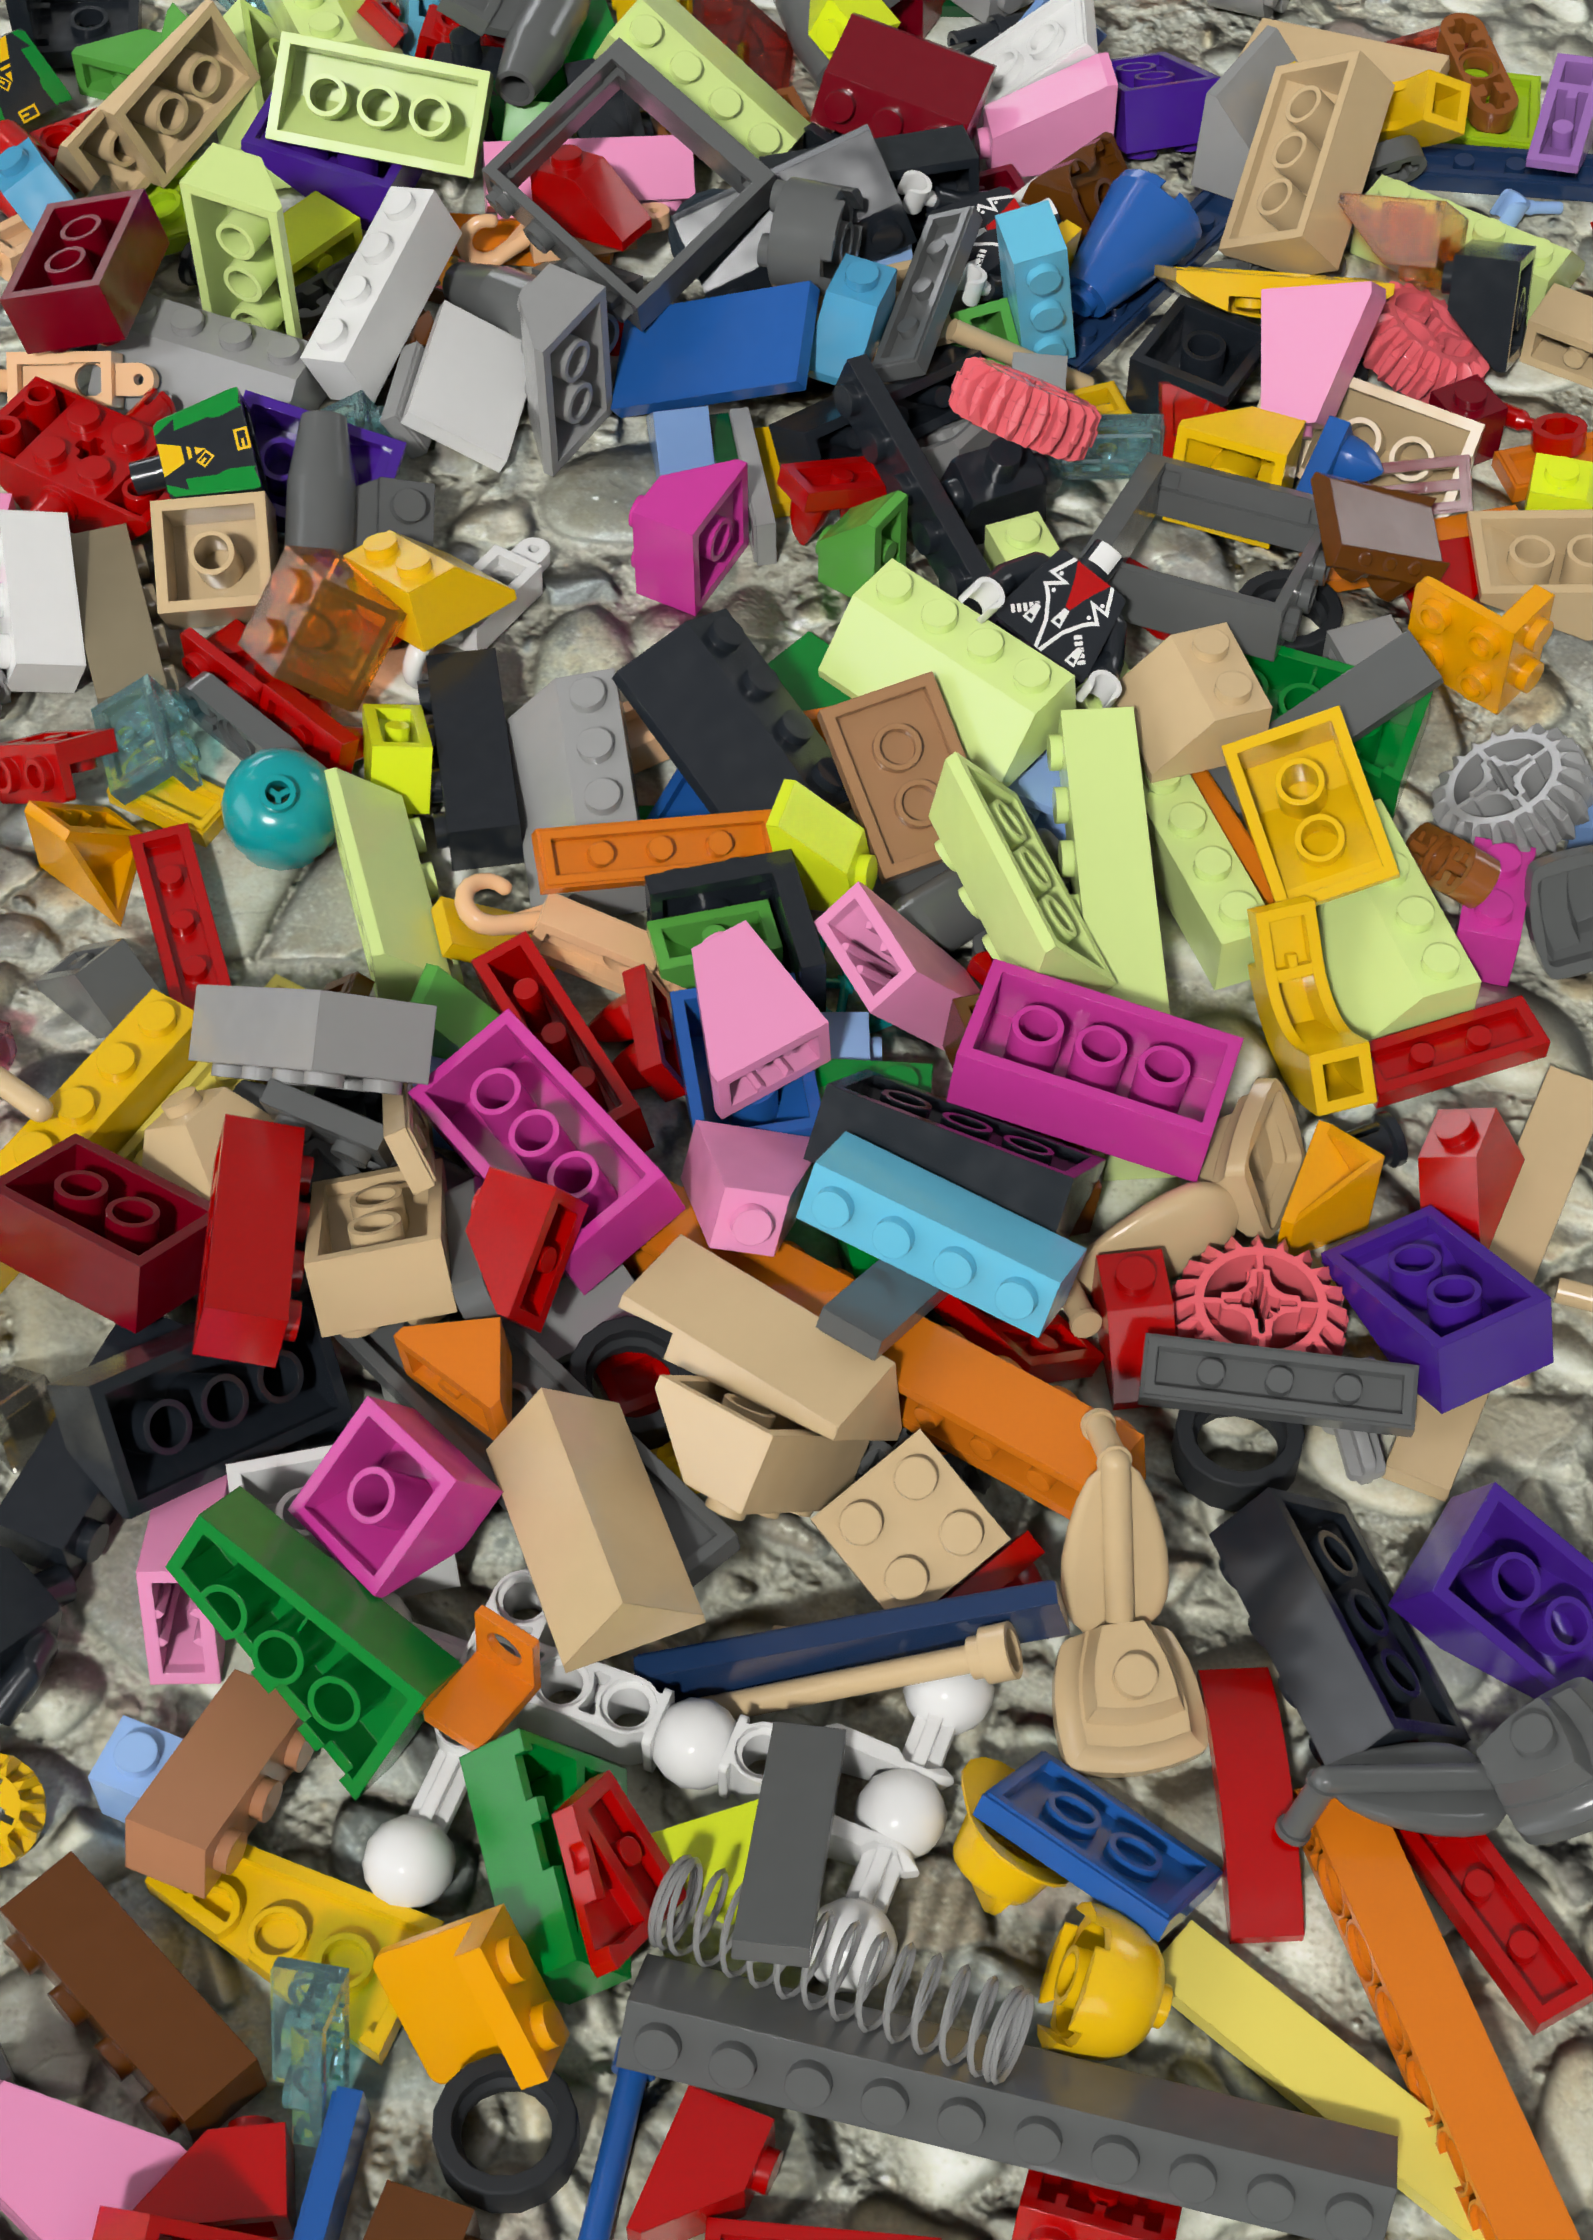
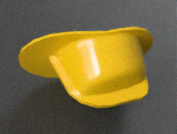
M979 1757L970 1759L961 1771V1787L967 1814L954 1842L952 1853L956 1865L971 1882L984 1912L995 1916L1009 1905L1018 1906L1030 1902L1047 1886L1053 1888L1065 1887L1069 1881L972 1815L982 1794L1015 1771V1769L999 1760Z

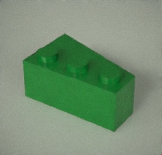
M520 1728L459 1757L494 1905L498 1906L504 1903L552 1999L570 2005L632 1979L631 1956L619 1969L597 1978L591 1970L552 1819V1814L590 1778L609 1769L628 1798L627 1769Z

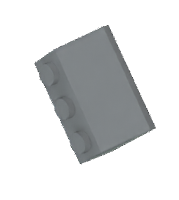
M1267 25L1206 93L1191 186L1234 200L1276 66L1289 64L1294 61L1298 62L1277 28Z
M549 263L533 281H528L523 286L518 295L517 307L521 319V351L524 354L525 393L528 399L529 421L545 474L554 477L613 411L611 410L612 383L606 286Z

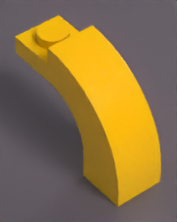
M1431 69L1410 78L1392 82L1395 87L1377 143L1403 135H1411L1419 141L1421 147H1427L1464 135L1471 84Z
M1305 895L1247 909L1255 963L1248 964L1253 996L1268 1046L1290 1091L1302 1106L1316 1116L1376 1103L1377 1095L1369 1041L1348 1028L1339 1014L1329 988L1323 961L1315 900Z

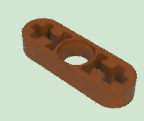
M1453 13L1446 16L1440 25L1436 50L1439 54L1449 55L1450 70L1447 73L1448 76L1471 84L1467 111L1469 122L1477 130L1486 133L1498 134L1507 131L1513 124L1519 99L1484 23L1476 16L1468 13ZM1465 43H1468L1467 49L1464 50ZM1476 68L1484 70L1489 76L1475 77L1467 74L1465 70ZM1490 96L1489 103H1486L1487 97Z
M1429 822L1423 823L1416 828L1405 843L1429 887L1469 909L1480 905L1489 896L1497 883L1501 870L1499 860Z

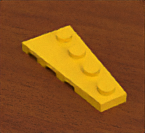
M249 1844L246 1845L243 1857L235 1871L231 1875L222 1873L205 1899L149 1876L145 1879L148 1892L381 2066L402 2024L374 1972L373 1962L382 1948L445 1925L444 1921L412 1908L389 1905L371 1892Z

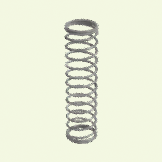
M691 1854L683 1855L670 1866L663 1877L652 1903L647 1926L648 1939L654 1948L658 1947L660 1951L669 1949L675 1957L685 1956L693 1950L694 1957L701 1967H710L720 1960L722 1971L728 1978L738 1977L747 1971L749 1983L755 1989L764 1988L774 1982L776 1994L781 2000L790 1999L801 1992L802 2002L809 2011L817 2010L828 2002L830 2015L836 2022L844 2021L855 2013L857 2025L863 2033L871 2032L883 2023L884 2034L890 2044L899 2043L911 2034L912 2046L918 2055L927 2054L939 2045L940 2057L946 2067L959 2063L967 2056L968 2068L973 2077L984 2076L986 2083L992 2081L994 2086L1004 2082L1016 2064L1025 2043L1034 2010V1996L1030 1988L1024 1989L1023 1985L1013 1988L1006 1996L994 2020L986 2043L982 2069L977 2070L974 2065L975 2043L985 2027L997 1996L999 1987L997 1975L990 1977L982 1989L972 2018L967 2043L959 2054L949 2059L946 2055V2035L960 2010L971 1977L969 1964L962 1966L953 1980L943 2009L938 2034L930 2044L921 2048L918 2044V2024L930 2005L942 1974L944 1961L941 1953L933 1956L925 1969L915 1998L911 2022L900 2035L893 2036L890 2031V2014L899 2001L910 1977L916 1956L914 1942L904 1946L898 1956L887 1987L882 2014L871 2025H865L862 2018V2004L872 1990L887 1954L889 1939L886 1931L878 1934L870 1946L859 1977L856 2001L844 2014H838L835 2010V1993L848 1974L856 1956L862 1933L859 1920L849 1925L840 1941L832 1964L828 1992L817 2003H811L808 2000L807 1984L822 1962L830 1943L835 1923L832 1910L823 1913L816 1923L811 1958L817 1939L826 1921L827 1928L813 1963L809 1968L802 1967L800 1983L790 1992H784L780 1985V1973L787 1965L774 1964L772 1974L764 1981H757L754 1978L753 1961H746L742 1967L734 1971L727 1967L726 1954L732 1947L733 1932L729 1939L728 1934L731 1921L739 1903L743 1882L736 1890L728 1907L720 1937L719 1953L710 1960H704L700 1955L699 1944L707 1936L723 1905L729 1881L725 1868L720 1869L709 1880L697 1909L692 1943L685 1949H677L674 1944L680 1940L687 1929L697 1907L703 1883L701 1861L698 1857H692ZM690 1873L688 1888L686 1891V1899L683 1901L681 1909L674 1921L677 1902L681 1894L683 1885ZM722 1876L717 1901L710 1917L700 1932L709 1897L716 1882ZM672 1894L667 1914L666 1935L661 1939L663 1917ZM854 1932V1937L848 1956L838 1975L844 1951L850 1940L851 1935ZM881 1944L876 1964L873 1968V1971L869 1977L868 1982L866 1983L872 1961L874 1959V1956L877 1952L879 1945ZM908 1956L903 1975L895 1991L900 1971L902 1969L906 1957ZM934 1968H935V1971H934V1974H933V1977H932L930 1986H929V1988H928V1990H927V1993H926V1995H925V1991H926L928 1982H929L930 1977H931V1975H932V1972H933V1970H934ZM959 1986H960V1989H959L957 1998H956V2000H955L956 1993H957L958 1988H959Z

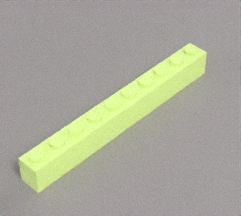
M1038 511L985 525L984 559L991 571L998 564L1035 551L1051 557L1060 549ZM1125 661L1119 680L1130 671ZM1084 681L1080 686H1078V687L1076 688V694L1078 693V691L1080 690V688L1083 686V684L1085 683V681ZM1088 694L1082 703L1076 700V709L1102 708L1103 706L1100 699L1093 694ZM1141 765L1154 882L1214 990L1250 980L1248 964L1255 963L1247 909L1265 905L1264 901L1191 775L1188 774L1150 783Z

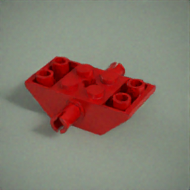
M35 376L0 410V485L7 493H12L13 500L24 511L68 513L69 529L73 534L126 523L130 541L152 528L150 501L170 499L167 489L139 496L132 482L129 462L159 455L153 425L158 420L176 413V407L165 392L160 391L158 393L157 388H150L144 394V397L124 415Z

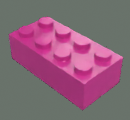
M994 959L956 1053L946 1102L1188 1181L1197 1182L1244 1038Z
M509 1008L431 1072L428 1085L417 1084L408 1092L432 1127L476 1176L485 1180L488 1169L491 1166L556 1186L589 1204L564 1270V1274L583 1295H586L686 1209L665 1174Z

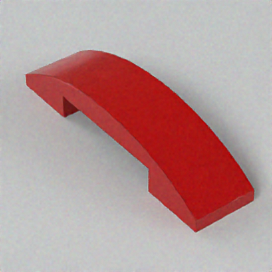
M1268 1667L1198 1670L1196 1677L1205 1708L1224 1861L1221 1880L1229 1944L1303 1941L1305 1933L1299 1847L1285 1843L1275 1830L1277 1819L1282 1814H1286L1294 1800L1284 1732Z

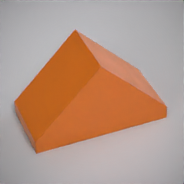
M501 1317L405 1326L393 1335L406 1375L492 1440H495L512 1421V1354Z

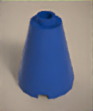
M1126 169L1111 183L1069 268L1072 310L1078 315L1096 318L1104 316L1157 278L1154 276L1155 265L1173 267L1189 256L1201 239L1202 229L1200 221L1189 201L1181 193L1173 199L1167 192L1161 189L1166 181L1158 175L1142 169Z

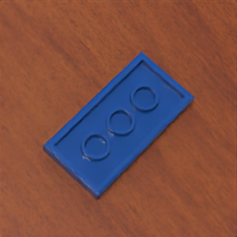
M809 280L670 304L642 332L627 319L623 326L611 410L620 418L657 411L684 409L806 390L820 289Z

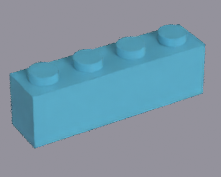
M847 1131L814 1163L796 1215L797 1219L1037 1338L1042 1335L1066 1303L1087 1251V1248Z

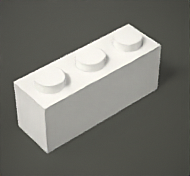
M0 509V669H4V674L8 681L7 686L12 692L75 693L86 668V658L68 513Z

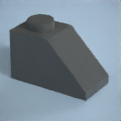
M124 938L80 946L33 981L40 992L97 1039L106 1038L152 988L161 992Z

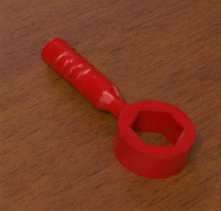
M1503 402L1508 407L1504 426L1518 432L1523 430L1531 432L1530 447L1533 452L1573 458L1585 451L1588 425L1582 418L1568 413H1552L1534 419L1530 417L1527 411Z

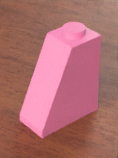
M1097 53L985 105L983 127L976 128L975 150L979 155V160L985 159L987 169L1013 164L1020 177L1038 176L1102 133L1109 132L1114 136L1118 83L1109 53Z
M1372 281L1261 289V409L1306 421L1302 440L1312 439L1314 429H1324L1329 415L1336 417L1386 302V289Z
M858 881L814 921L815 927L872 1015L944 1050L942 1045L952 999L979 994L981 991L961 964L871 889Z
M746 920L725 931L711 934L701 944L691 948L714 1109L721 1120L831 1061L828 1020Z
M701 1120L695 1121L681 1181L709 1248L775 1256L797 1220L796 1215L814 1166L813 1162L803 1159L810 1137Z
M227 1475L151 1509L136 1569L150 1685L221 1684L226 1641L165 1566L198 1515L229 1494Z
M0 2080V2210L29 2240H92L100 2205L132 2211L187 2152L180 2143Z

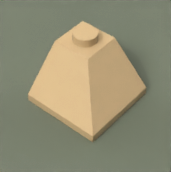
M193 1086L186 1087L174 1093L163 1102L161 1108L164 1112L145 1129L142 1167L209 1201L213 1163L225 1114L274 1122V1120H272L268 1113L227 1087L199 1091Z

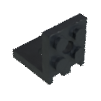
M5 0L12 31L19 28L24 30L51 68L73 69L74 64L71 52L77 46L142 29V0Z
M791 849L744 858L734 857L722 862L684 869L674 868L662 873L645 876L647 921L768 899L783 946L782 965L789 973H795L797 984L819 1011L826 1012V961Z

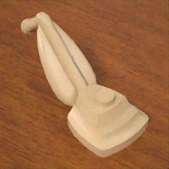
M1258 1077L1249 1094L1239 1097L1233 1112L1217 1119L1197 1182L1181 1185L1142 1205L1087 1247L1077 1276L1063 1306L1069 1319V1328L1074 1336L1078 1338L1090 1337L1096 1334L1102 1326L1100 1314L1092 1308L1086 1296L1091 1295L1096 1255L1162 1249L1169 1280L1181 1275L1189 1260L1200 1262L1201 1254L1205 1252L1208 1245L1222 1251L1225 1243L1229 1241L1231 1236L1235 1235L1236 1229L1247 1237L1255 1238L1259 1234L1260 1238L1270 1239L1279 1229L1305 1159V1153L1296 1114L1283 1085L1277 1078Z
M1095 1408L1084 1414L1080 1422V1428L1084 1437L1090 1441L1095 1452L1098 1469L1088 1477L1075 1502L1067 1526L1061 1557L1060 1587L1062 1600L1072 1623L1083 1633L1065 1640L1057 1652L1052 1678V1712L1060 1758L1064 1764L1082 1776L1138 1777L1165 1771L1198 1758L1207 1749L1209 1740L1205 1708L1189 1659L1172 1631L1164 1626L1151 1624L1159 1616L1167 1600L1170 1577L1168 1548L1159 1512L1141 1473L1132 1466L1131 1453L1123 1446L1116 1431L1114 1415L1107 1409Z

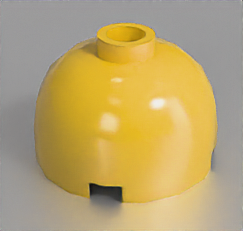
M1081 1902L1076 1909L1085 1917L1079 1926L1065 1921L1047 1961L1038 2003L1042 2004L1054 2000L1050 2028L1037 2024V2037L1041 2047L1074 2058L1102 2062L1122 2058L1144 2041L1152 2027L1159 2029L1163 2026L1171 2009L1173 1989L1170 1984L1164 1983L1165 1964L1156 1941L1142 1927L1116 1910L1092 1902Z

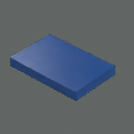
M1041 1751L983 1793L972 1814L1107 1908L1118 1911L1142 1927L1157 1942L1164 1938L1213 1893L1223 1874L1220 1870L1221 1868L1046 1751Z

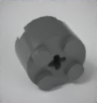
M791 177L787 181L777 179L774 182L770 195V211L774 213L770 233L762 234L757 249L758 266L767 267L769 281L773 287L811 280L820 289L819 296H825L826 290L846 253L857 257L859 255L863 226L853 224V208L863 210V198L858 188L799 177Z

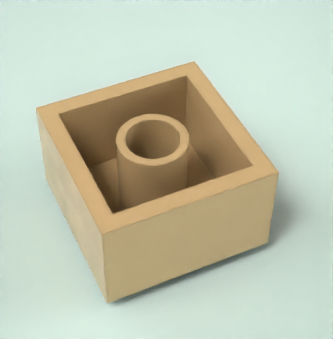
M265 491L150 501L157 611L170 630L187 629L188 627L228 625L235 619H238L243 624L284 620L276 509Z
M921 1429L811 1518V1523L882 1610L938 1600L1010 1540V1537Z

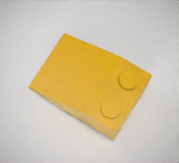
M1339 705L1221 746L1232 786L1275 902L1306 895L1314 899L1317 906L1400 877Z

